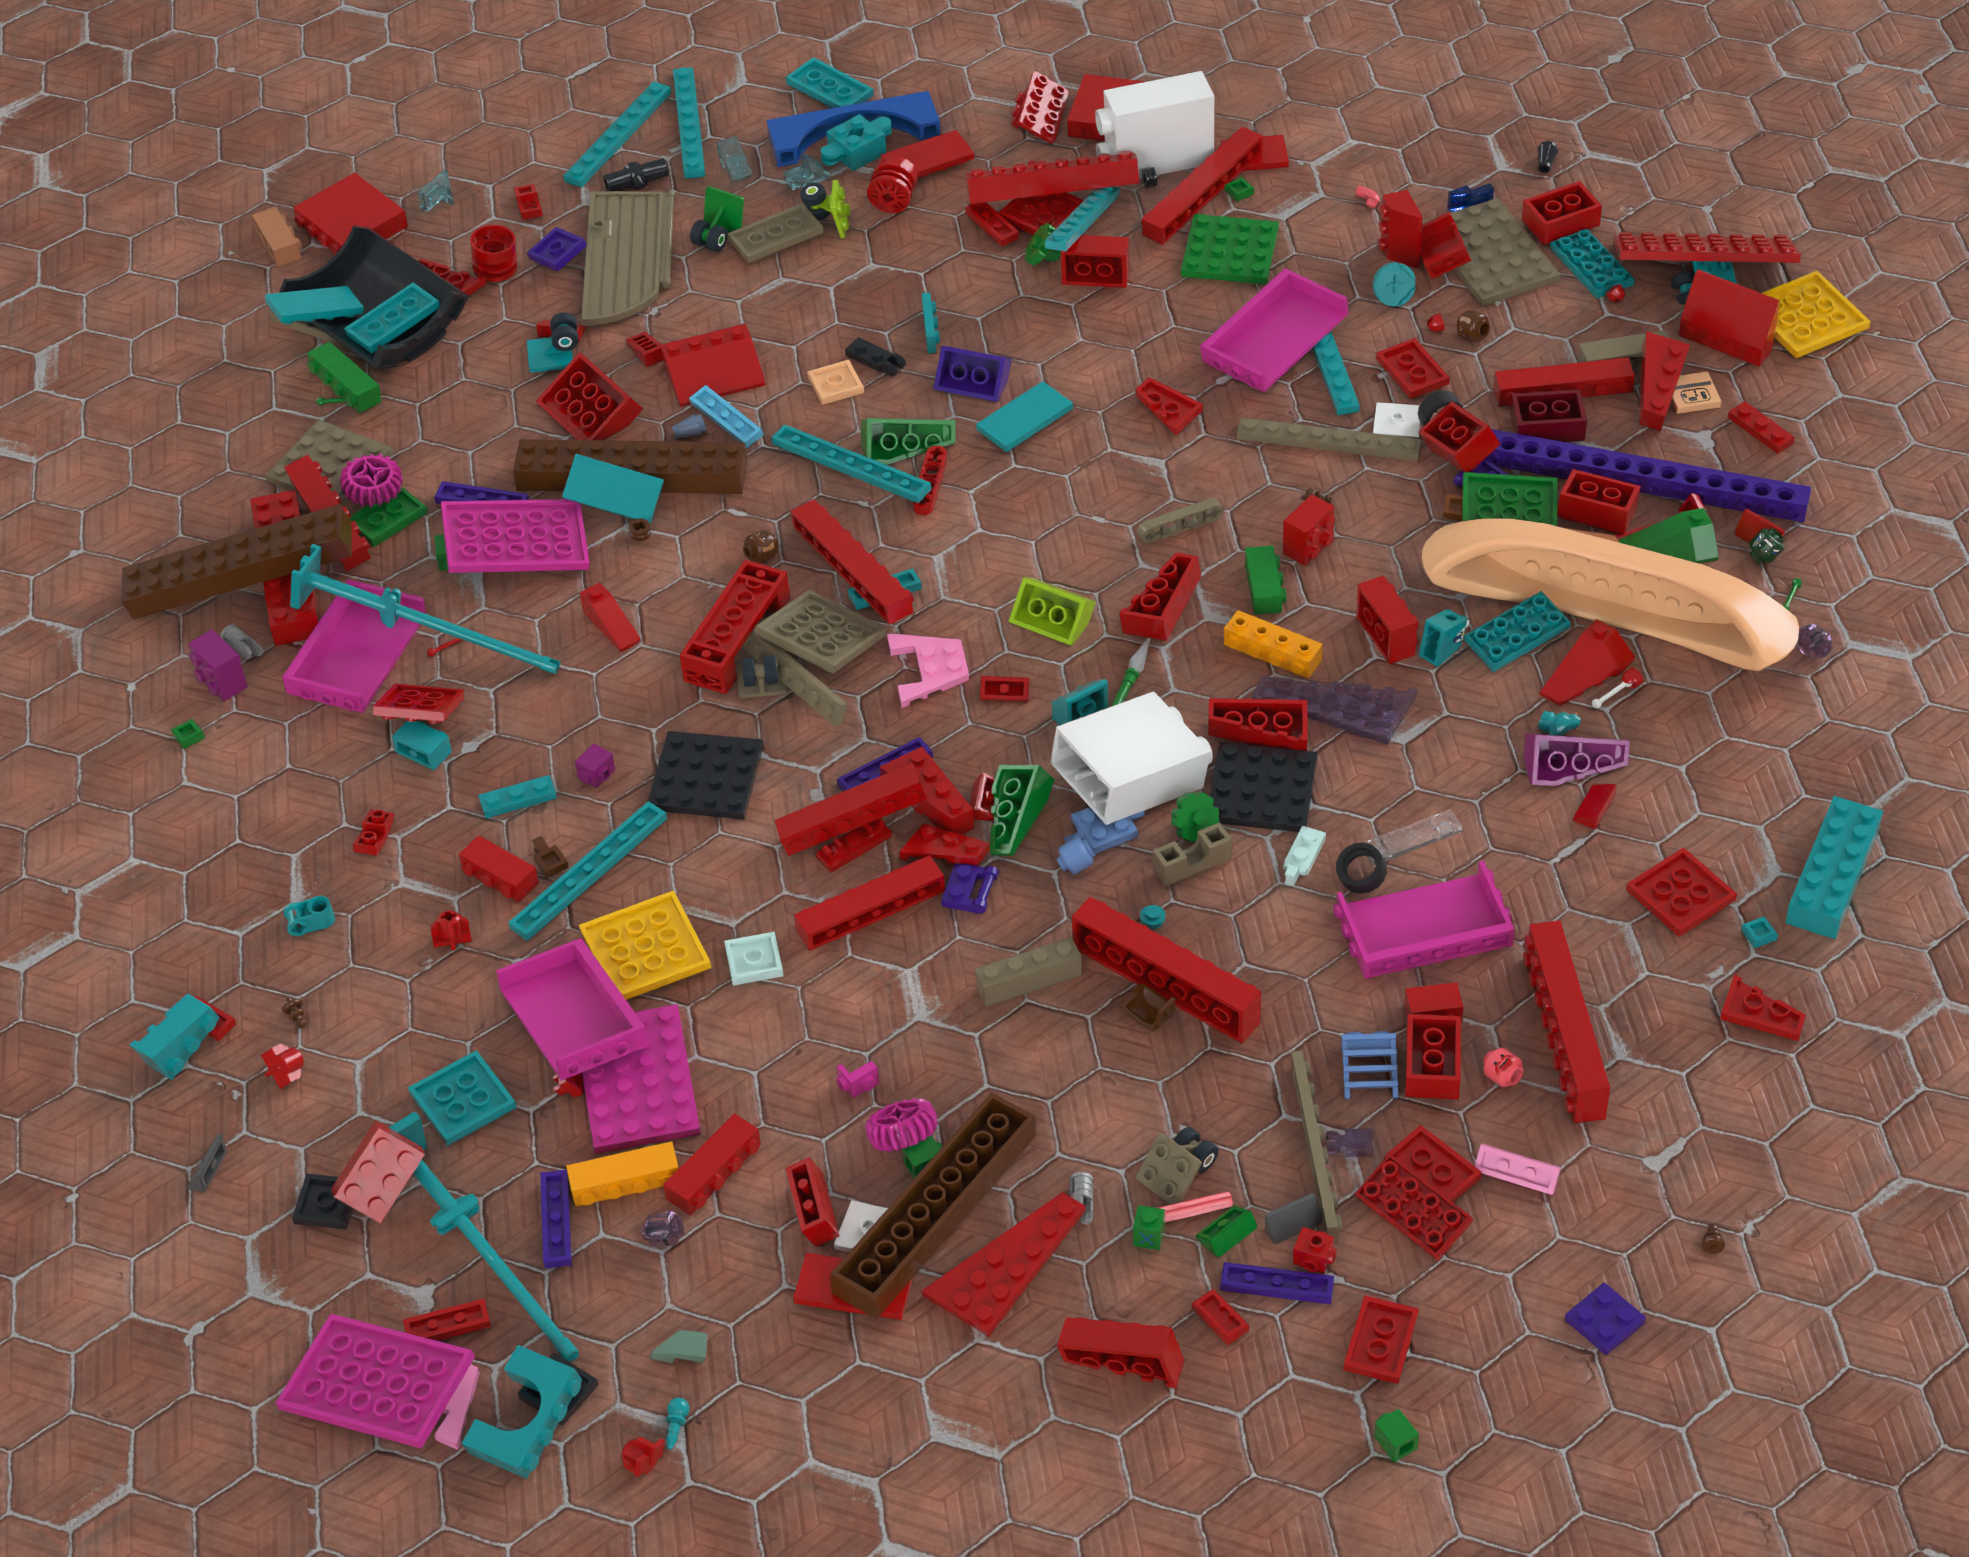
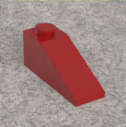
M600 582L580 592L583 613L620 652L641 642V638L614 597Z

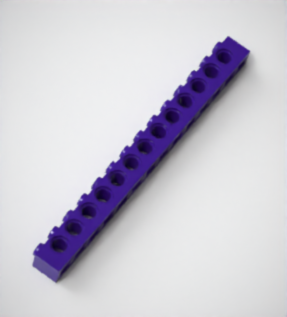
M1491 429L1501 444L1485 459L1497 467L1568 479L1572 470L1575 469L1641 486L1640 493L1683 501L1693 493L1699 495L1702 503L1705 505L1743 512L1747 508L1760 515L1803 523L1805 521L1812 488L1810 486Z

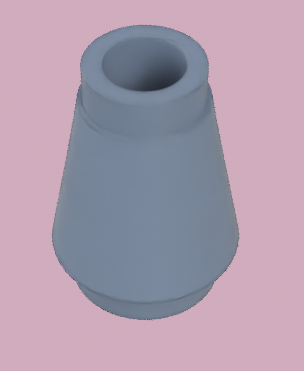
M693 414L672 426L676 439L702 435V432L707 431L701 414Z

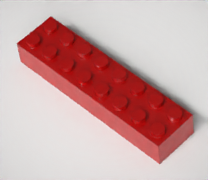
M296 490L250 498L255 529L302 515ZM292 574L263 582L269 625L275 646L307 640L319 623L314 589L299 610L290 607Z
M1089 897L1072 915V939L1078 951L1137 985L1142 983L1152 988L1167 1000L1174 996L1177 998L1176 1007L1241 1044L1260 1025L1261 991L1254 985L1245 983L1236 978L1234 974L1218 968L1211 961L1200 958L1189 949L1180 947L1169 938L1153 932L1146 925L1135 922L1126 914L1119 913L1108 907L1106 903Z
M1561 920L1530 924L1529 935H1525L1527 951L1523 952V961L1525 967L1530 969V986L1535 987L1536 1007L1541 1008L1542 1011L1540 1015L1542 1028H1547L1548 1031L1546 1035L1548 1049H1553L1554 1052L1552 1057L1553 1067L1555 1071L1559 1070L1560 1091L1566 1094V1112L1571 1113L1574 1123L1606 1120L1610 1084Z

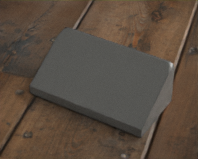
M217 1134L209 1145L187 1186L188 1189L199 1192L207 1190L227 1152L221 1134Z
M1310 1193L1265 1214V1231L1274 1244L1300 1234L1302 1227L1311 1229L1322 1223L1314 1193Z

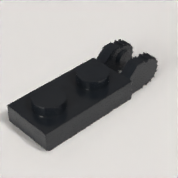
M860 337L845 349L847 357L890 376L898 373L896 367L901 369L906 365V360L901 355L893 354Z

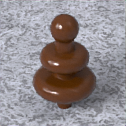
M1312 488L1307 489L1305 495L1301 496V500H1306L1312 494L1328 503L1332 499L1330 495L1323 496L1320 491L1315 492Z
M291 997L286 998L287 1003L282 1007L283 1013L289 1014L290 1020H296L299 1028H304L306 1020L302 1019L305 1013L304 1009L301 1008L303 1005L302 1000H292Z
M1710 1224L1707 1228L1708 1231L1704 1234L1701 1245L1707 1253L1717 1254L1724 1249L1725 1241L1718 1231V1227L1715 1224Z

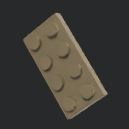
M801 203L727 233L728 241L747 263H751L822 234L823 226L805 205Z

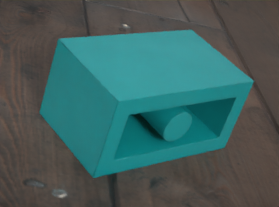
M406 721L392 736L396 753L432 770H435L452 752L449 736L445 732L433 729L421 721Z

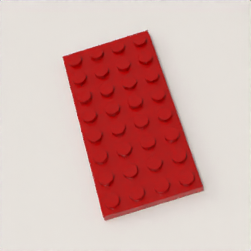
M1619 232V235H1614L1613 245L1620 260L1800 263L1801 253L1791 239L1787 238V235H1774V238H1765V235L1753 234L1751 238H1743L1742 234H1730L1729 237H1721V234L1710 233L1707 234V237H1698L1699 234L1686 233L1685 236H1676V233H1663V236H1654V233L1643 232L1641 236H1632L1631 232Z

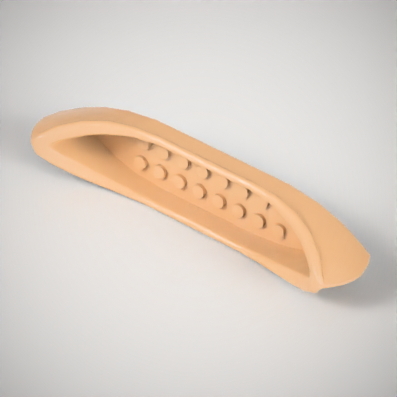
M1516 519L1461 521L1445 525L1435 531L1425 542L1422 550V564L1426 574L1434 585L1447 590L1521 603L1542 591L1562 613L1592 621L1597 619L1607 625L1656 637L1745 670L1762 671L1767 666L1784 659L1798 642L1799 625L1797 618L1771 597L1736 577L1699 563L1545 523Z

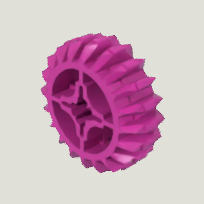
M372 452L370 456L362 454L361 458L354 457L353 462H347L346 467L342 468L340 477L341 490L347 497V500H351L353 504L359 503L361 507L367 504L371 508L374 504H378L381 507L382 502L389 504L390 498L396 499V495L400 493L403 483L401 469L396 464V461H391L389 456L383 458L381 453L374 456Z
M913 1098L911 1100L904 1099L901 1102L886 1105L883 1109H878L877 1113L872 1114L866 1121L865 1128L867 1138L874 1149L891 1152L892 1150L899 1151L902 1148L908 1149L909 1146L925 1141L926 1137L931 1136L937 1129L938 1122L936 1112L929 1101Z

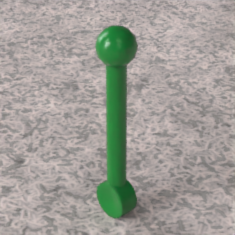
M319 397L316 400V403L320 406L325 403L346 402L344 398L324 399Z
M1799 578L1793 579V587L1785 604H1782L1788 611L1790 610L1789 604L1797 588H1800L1802 585V580Z

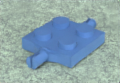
M1088 807L1071 814V822L1077 829V832L1065 836V843L1075 837H1080L1082 840L1086 838L1095 854L1137 838L1138 829L1132 821L1144 817L1145 813L1141 811L1106 825Z

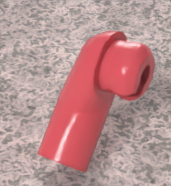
M1360 185L1357 187L1355 195L1367 199L1366 205L1369 208H1376L1377 203H1380L1378 194L1369 188Z

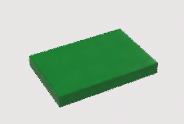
M401 486L400 493H397L396 499L390 498L389 504L382 502L381 507L378 504H374L372 508L366 505L352 514L349 519L351 522L355 521L361 531L358 535L360 537L364 536L367 542L374 548L426 515L428 509Z

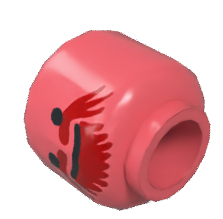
M1497 1048L1494 1051L1488 1052L1484 1057V1075L1500 1087L1514 1086L1522 1078L1524 1072L1522 1060L1506 1048Z

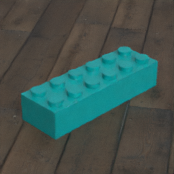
M1837 796L1833 797L1789 903L1785 924L1829 938H1837L1878 835L1883 810Z

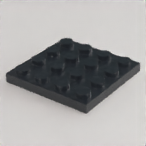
M668 731L648 801L664 812L745 820L764 748L763 739Z
M1219 742L1210 797L1214 800L1213 807L1219 809V822L1227 825L1299 832L1302 826L1307 827L1318 752Z

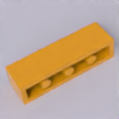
M672 1141L566 1165L575 1207L591 1205L594 1202L617 1199L620 1196L643 1193L647 1190L664 1187L663 1184L679 1169Z

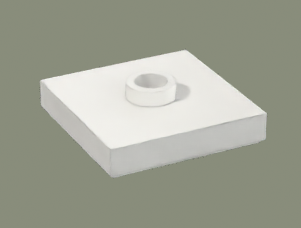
M1377 402L1373 433L1419 439L1418 431L1420 430L1421 422L1417 413L1420 405Z
M851 1200L839 1230L840 1236L836 1238L834 1243L835 1250L849 1253L887 1208Z

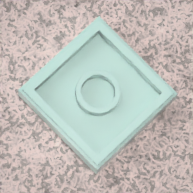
M775 932L724 941L733 986L784 976Z

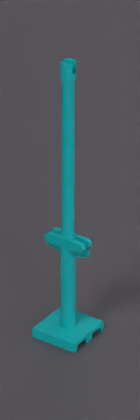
M312 544L310 557L304 555L300 560V571H292L290 607L299 610L313 589L317 588L378 610L382 623L388 628H393L399 617L537 666L541 670L555 675L560 668L561 661L548 656H541L400 605L401 591L397 588L391 591L390 588L386 587L382 596L321 575V546Z
M415 1111L388 1127L420 1145L423 1150L427 1148L422 1121ZM421 1160L413 1175L441 1208L430 1219L432 1227L436 1226L437 1233L440 1235H444L458 1227L553 1343L561 1357L570 1363L576 1360L579 1356L578 1349L569 1338L563 1335L469 1220L480 1211L476 1196L472 1193L454 1199L425 1162Z

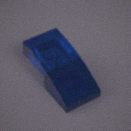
M1488 183L1471 190L1465 185L1449 191L1447 209L1449 211H1458L1493 200L1494 187Z

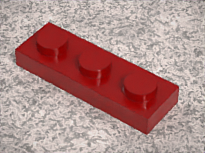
M987 202L970 204L965 207V213L1001 247L1019 239V231Z
M1745 401L1728 412V418L1777 454L1794 444L1795 437Z
M484 1298L403 1319L405 1333L435 1341L491 1327Z

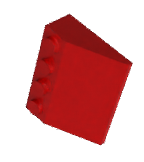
M1697 270L1681 317L1679 336L1760 367L1772 352L1780 300Z
M746 324L660 345L663 366L680 407L690 405L689 398L705 385L720 397L766 385Z
M581 352L574 357L536 400L547 413L577 440H605L629 426L643 410L636 401Z

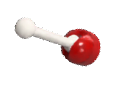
M1634 667L1628 669L1622 675V683L1600 699H1594L1592 706L1596 709L1600 708L1605 700L1624 687L1634 689L1643 683L1641 673Z

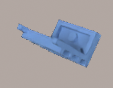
M1377 1031L1372 1034H1362L1361 1032L1342 1034L1340 1051L1343 1056L1344 1099H1350V1089L1392 1088L1393 1098H1398L1396 1033ZM1391 1056V1065L1349 1066L1348 1057ZM1391 1072L1392 1081L1349 1082V1073Z

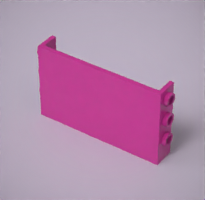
M1285 268L1200 345L1202 362L1232 376L1236 380L1248 384L1252 388L1265 392L1349 314L1347 298Z
M349 579L345 582V584L382 596L385 588ZM401 593L400 605L427 614L423 598ZM336 596L283 675L286 693L303 697L307 700L345 708L349 711L364 713L420 624L399 617L394 627L388 628L382 623L378 610Z
M1484 860L1479 861L1478 875L1346 903L1342 892H1338L1336 904H1333L1334 915L1336 919L1341 920L1343 937L1348 938L1350 942L1349 951L1351 957H1356L1364 979L1513 946L1514 927L1511 923L1510 910L1504 907L1502 892L1499 888L1496 889L1493 872L1491 869H1487Z
M582 938L496 970L499 990L560 1080L648 1047L645 1026Z

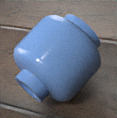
M1075 837L1059 847L1060 857L1057 858V861L1063 871L1069 870L1072 874H1078L1094 863L1093 857L1096 854L1086 838L1082 840L1080 837Z

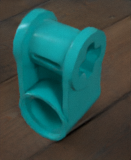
M321 895L301 902L291 903L283 910L284 917L288 920L287 931L292 936H302L309 932L326 929L335 922V914L329 899Z

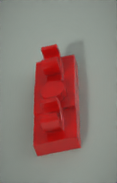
M881 818L853 829L838 839H834V842L828 846L824 845L820 851L816 852L817 859L833 873L891 838L892 831L884 824Z

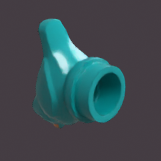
M1545 710L1537 728L1549 735L1563 736L1568 731L1578 728L1581 719L1578 716V712L1573 714L1560 712L1556 714L1553 711Z

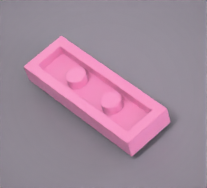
M1483 1143L1480 1145L1475 1167L1483 1174L1551 1195L1555 1192L1561 1167Z

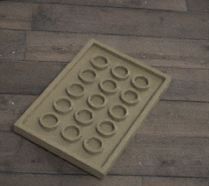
M1499 198L1451 212L1472 260L1453 270L1482 306L1560 281L1561 274ZM1435 218L1423 221L1422 224H1425Z

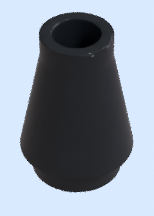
M1544 141L1537 148L1538 171L1549 173L1558 155V149L1554 142Z

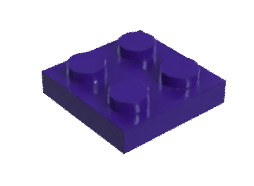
M555 227L527 252L530 260L559 271L573 257L578 255L587 244L584 238Z
M1605 1282L1565 1314V1321L1606 1356L1644 1325L1646 1317Z

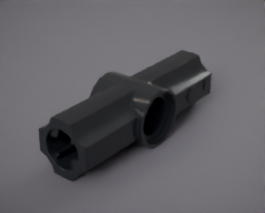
M664 158L641 165L638 162H631L623 170L604 175L603 181L607 191H618L628 187L642 189L649 181L667 177L669 171Z

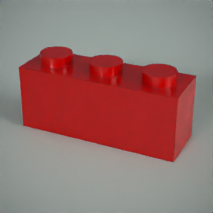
M479 835L459 853L461 869L466 875L474 876L481 880L485 886L493 887L506 898H512L520 902L539 884L536 867Z
M810 1157L785 1168L801 1232L815 1247L839 1237L823 1172Z

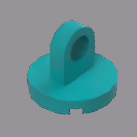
M1398 262L1387 263L1379 268L1374 276L1372 284L1374 295L1387 306L1404 305L1415 293V275L1411 268L1405 264Z

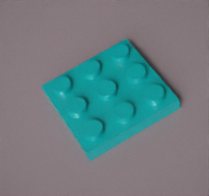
M477 1050L407 1087L410 1096L447 1146L517 1108L515 1100Z

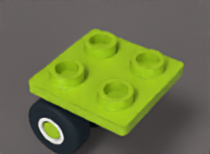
M833 180L832 194L828 196L824 186L820 183H811L803 187L800 197L806 205L805 207L818 221L825 219L832 213L840 238H845L846 230H849L848 216H850L851 211L849 203H845V191L843 187H840L838 180Z

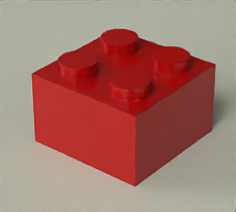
M1311 494L1283 521V554L1304 566L1312 559H1316L1319 553L1326 546L1331 545L1334 540L1335 506Z

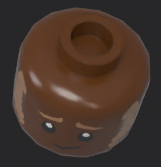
M1468 310L1464 312L1457 320L1459 336L1474 342L1483 340L1490 332L1488 317L1475 311Z
M761 530L745 538L743 553L750 561L759 564L776 556L779 548L778 540L770 532Z

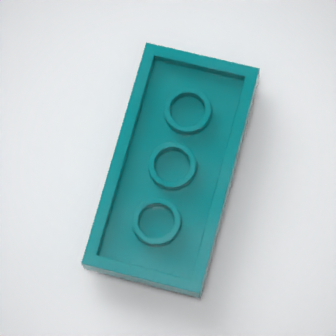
M814 57L786 76V84L831 108L863 103L874 96V89Z
M413 282L345 327L344 330L348 337L372 354L377 350L378 345L387 344L439 309L440 303L439 300Z

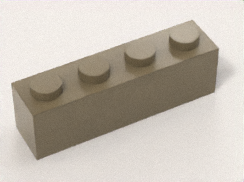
M1667 330L1651 332L1670 338ZM1646 333L1580 343L1578 362L1629 357L1633 371L1640 370L1642 344Z
M1072 937L975 969L976 989L985 1007L1082 975L1081 954Z

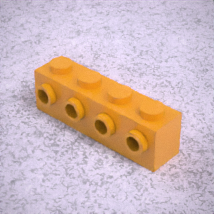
M1237 610L1224 627V645L1293 672L1296 675L1309 679L1322 661V643Z

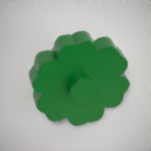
M1046 223L1044 226L1041 225L1035 232L1025 251L1026 256L1024 260L1034 266L1036 263L1039 264L1042 259L1048 262H1056L1060 258L1061 250L1045 249V240L1056 230L1054 226Z
M1196 792L1195 794L1185 793L1177 799V808L1171 811V824L1177 828V836L1183 838L1186 842H1195L1198 837V831L1219 823V809L1213 807V798L1203 792Z

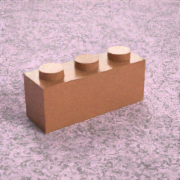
M273 207L252 215L256 232L277 267L302 259L300 250H302L301 242L298 237L295 238L291 225L288 226L284 213L280 214L278 209Z

